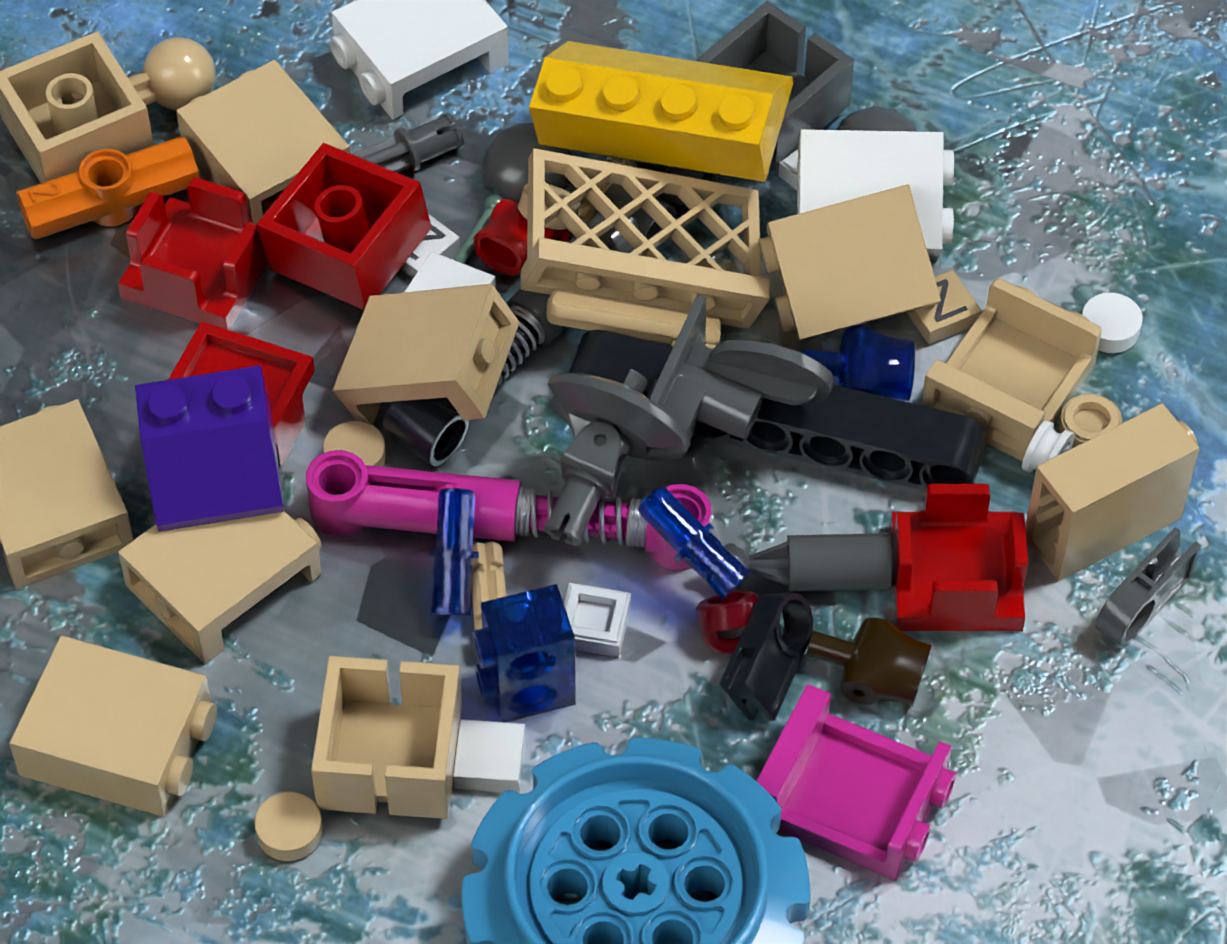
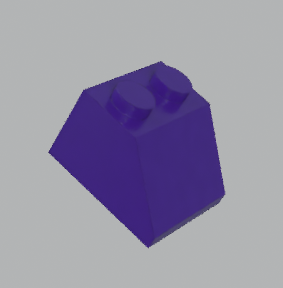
M261 365L135 385L140 440L158 532L285 512L271 403Z

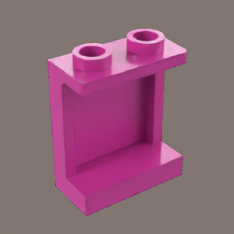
M807 684L757 779V782L781 807L780 829L778 831L896 881L906 859L917 862L926 846L932 826L924 822L932 806L943 809L950 797L957 777L956 772L948 769L952 746L939 741L931 756L829 713L831 693Z

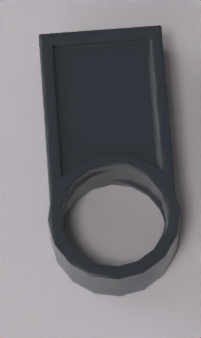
M765 593L757 599L719 683L748 720H754L759 710L769 721H775L805 651L809 646L813 634L812 611L807 600L798 593ZM781 613L784 619V632L782 637L780 633Z

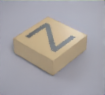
M953 269L935 276L941 299L939 303L906 312L928 345L971 328L982 313V309Z

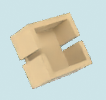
M329 656L311 769L316 805L319 810L376 814L377 803L383 802L388 803L389 815L448 819L463 705L460 665L401 661L399 676L402 705H391L392 696L388 660Z

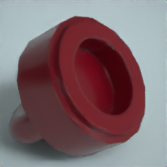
M735 591L715 595L699 602L696 606L699 628L705 645L711 651L722 655L733 654L740 637L723 639L718 636V631L746 626L758 595L752 591Z

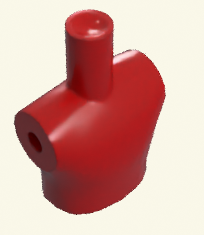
M504 198L495 205L488 224L474 235L473 242L475 252L483 263L501 274L516 276L521 273V269L527 260L528 220L518 210V202ZM545 228L544 238L562 242L568 241V229L556 230Z

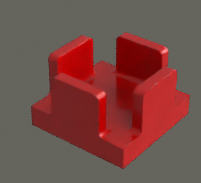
M193 177L187 186L189 203L170 197L167 203L164 204L162 194L150 191L126 231L130 264L118 283L120 297L199 324L203 321L230 330L268 264L256 224L249 220L245 194L197 177Z
M201 321L168 380L261 365L271 403L278 465L282 467L305 425L303 393L315 372L313 357Z
M929 484L926 487L923 510L918 512H892L890 532L896 627L900 631H1023L1025 623L1024 585L1028 569L1024 512L988 511L990 503V486L988 484Z

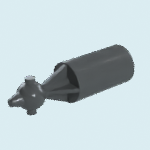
M889 533L787 535V542L752 555H747L744 550L736 547L735 544L728 543L715 556L701 560L700 570L716 575L718 579L731 587L737 586L748 574H753L786 585L789 592L890 590L892 581Z

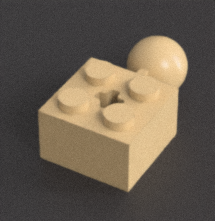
M97 31L1 70V117L37 178L43 183L79 171L81 161L96 150L113 149L127 155L154 146L146 105L156 102L164 108L176 111L189 104L196 97L212 92L216 81V68L210 53L201 44L189 38L173 37L155 45L145 58L142 72L128 78Z

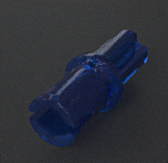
M660 487L655 489L640 504L638 508L639 514L678 552L674 559L678 563L684 560L707 582L722 601L751 573L711 533L714 527L710 523L703 526L667 488Z
M445 488L441 489L438 495L436 549H429V555L434 556V584L430 613L471 615L473 558H479V552L472 551L475 494L469 489Z

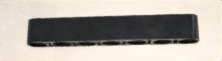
M591 330L582 335L569 373L591 374L623 384L631 368L647 379L648 384L643 392V395L647 396L654 379H659L673 346L606 330ZM833 385L830 394L825 400L814 403L789 405L763 398L757 419L745 440L700 421L693 433L696 436L926 491V487L929 484H975L987 441L986 430L972 418Z

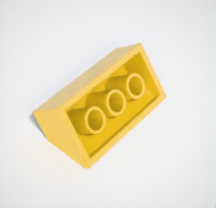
M567 41L544 58L529 110L538 143L541 145L766 182L792 90L793 77Z

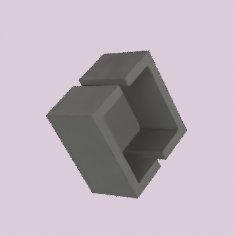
M766 1L695 61L793 77L792 90L770 167L776 170L782 160L798 149L801 129L822 130L850 105L854 59L814 33L807 39L805 76H802L806 26L769 1Z

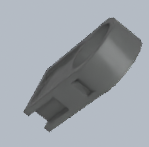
M1175 527L1110 595L1098 614L1095 628L1122 647L1132 642L1192 578L1201 544L1195 541L1181 555L1178 551L1180 547V530Z

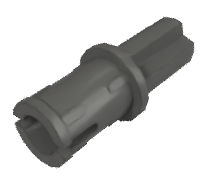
M447 113L439 119L409 131L402 127L396 129L392 138L355 152L353 155L397 173L405 169L413 173L420 169V163L454 149L462 148L464 139L460 127L453 130L450 129V126L455 125L457 121L452 114Z

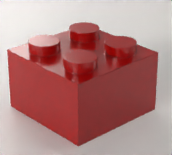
M326 143L321 144L256 224L270 270L363 310L369 297L381 294L432 228L419 181Z

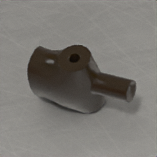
M872 617L862 622L852 642L813 631L806 655L844 667L840 690L843 696L852 702L868 705L879 701H893L913 707L932 645L911 638L887 620Z

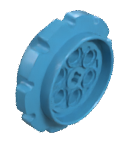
M631 738L628 741V748L620 755L606 754L601 745L596 742L584 744L563 751L536 765L532 770L533 790L525 794L517 793L513 790L504 791L481 821L471 842L473 864L483 870L478 873L468 874L462 880V910L467 944H803V932L791 924L804 921L809 916L811 892L805 853L798 838L793 836L781 837L775 834L780 829L781 807L757 781L735 765H726L717 772L708 771L701 766L702 752L699 748L662 739ZM664 839L678 841L682 846L666 850L657 847L654 843ZM595 841H607L612 843L614 847L605 851H595L588 848L587 845ZM705 890L716 894L718 898L714 901L701 902L693 899L690 895L696 891ZM566 893L576 894L582 898L578 903L571 905L559 904L553 899Z

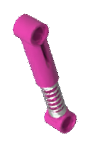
M344 450L328 451L318 455L310 463L306 471V486L311 519L321 531L334 536H346L359 531L363 527L516 542L519 534L521 536L525 534L527 537L532 531L534 536L538 538L542 532H545L543 526L549 519L559 498L554 497L551 490L547 492V496L536 495L534 488L528 489L526 487L524 489L520 480L365 465L363 460L354 453ZM675 484L660 489L647 501L644 499L640 500L639 498L635 500L633 498L630 504L621 503L619 497L615 498L614 502H604V498H600L583 533V537L587 543L593 537H600L604 545L610 539H617L620 546L625 544L628 547L631 545L638 548L642 546L663 567L673 570H688L698 566L700 561L707 557L710 550L711 503L705 493L696 487L686 484ZM335 492H346L339 495H333V493ZM680 525H682V526L689 527V528H686V529H676V528H672V527H673V526H680Z

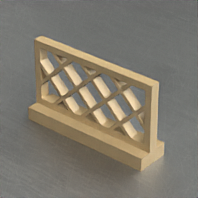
M533 148L528 157L527 260L521 269V290L551 295L555 289H564L690 311L697 295L706 297V314L717 316L721 321V325L749 329L769 301V278L761 277V250L758 240L760 239L759 190ZM545 171L565 175L577 189L561 199L545 182ZM606 182L621 185L634 200L619 210L599 187ZM661 193L677 195L690 211L675 220L655 198ZM584 197L606 218L591 230L570 208ZM718 203L742 207V224L731 230L711 208ZM640 208H643L663 229L649 240L627 219V217ZM557 217L577 240L573 243L546 239L544 238L545 224ZM697 218L719 239L706 250L684 229L685 226ZM614 227L635 250L631 253L609 250L599 237ZM668 238H671L691 258V261L688 263L669 261L656 247ZM727 248L743 264L744 274L723 270L712 257Z

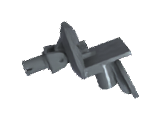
M697 295L659 379H654L647 396L643 395L648 384L647 379L631 368L623 384L584 373L552 375L547 383L554 394L550 406L570 426L574 441L561 458L562 478L566 483L549 519L543 526L544 531L557 540H560L564 531V534L567 535L565 543L574 546L580 545L583 533L599 499L607 497L615 499L622 462L626 456L651 461L681 459L691 444L690 440L699 421L745 440L754 426L763 398L789 405H800L825 400L835 383L832 372L820 362L798 351L766 342L729 340L717 344L714 349L706 347V297Z

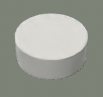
M1102 293L1092 297L1085 304L1082 315L1102 329L1099 351L1119 353L1128 350L1137 342L1143 317L1139 306L1132 299L1118 293Z

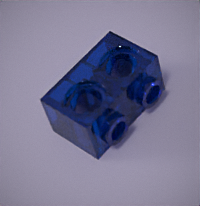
M554 584L481 602L482 629L472 632L479 664H475V673L483 701H495L501 722H509L576 705L575 636L558 585Z

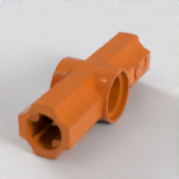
M181 136L127 155L113 149L96 150L81 161L79 171L16 191V196L31 238L37 240L90 221L109 227L122 225L132 219L137 212L138 206L143 204L150 191L162 194L163 197L187 189L193 177L200 178V174L186 137L183 138Z

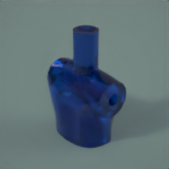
M856 325L847 328L843 332L839 353L802 350V354L820 362L832 372L833 377H838L839 386L896 400H910L915 371L914 340L897 339L886 336L869 326Z

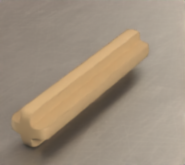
M564 289L553 290L548 298L546 307L547 321L554 325L589 331L606 330L666 344H672V341L678 338L690 312ZM706 314L705 345H716L719 343L721 336V321L717 316Z

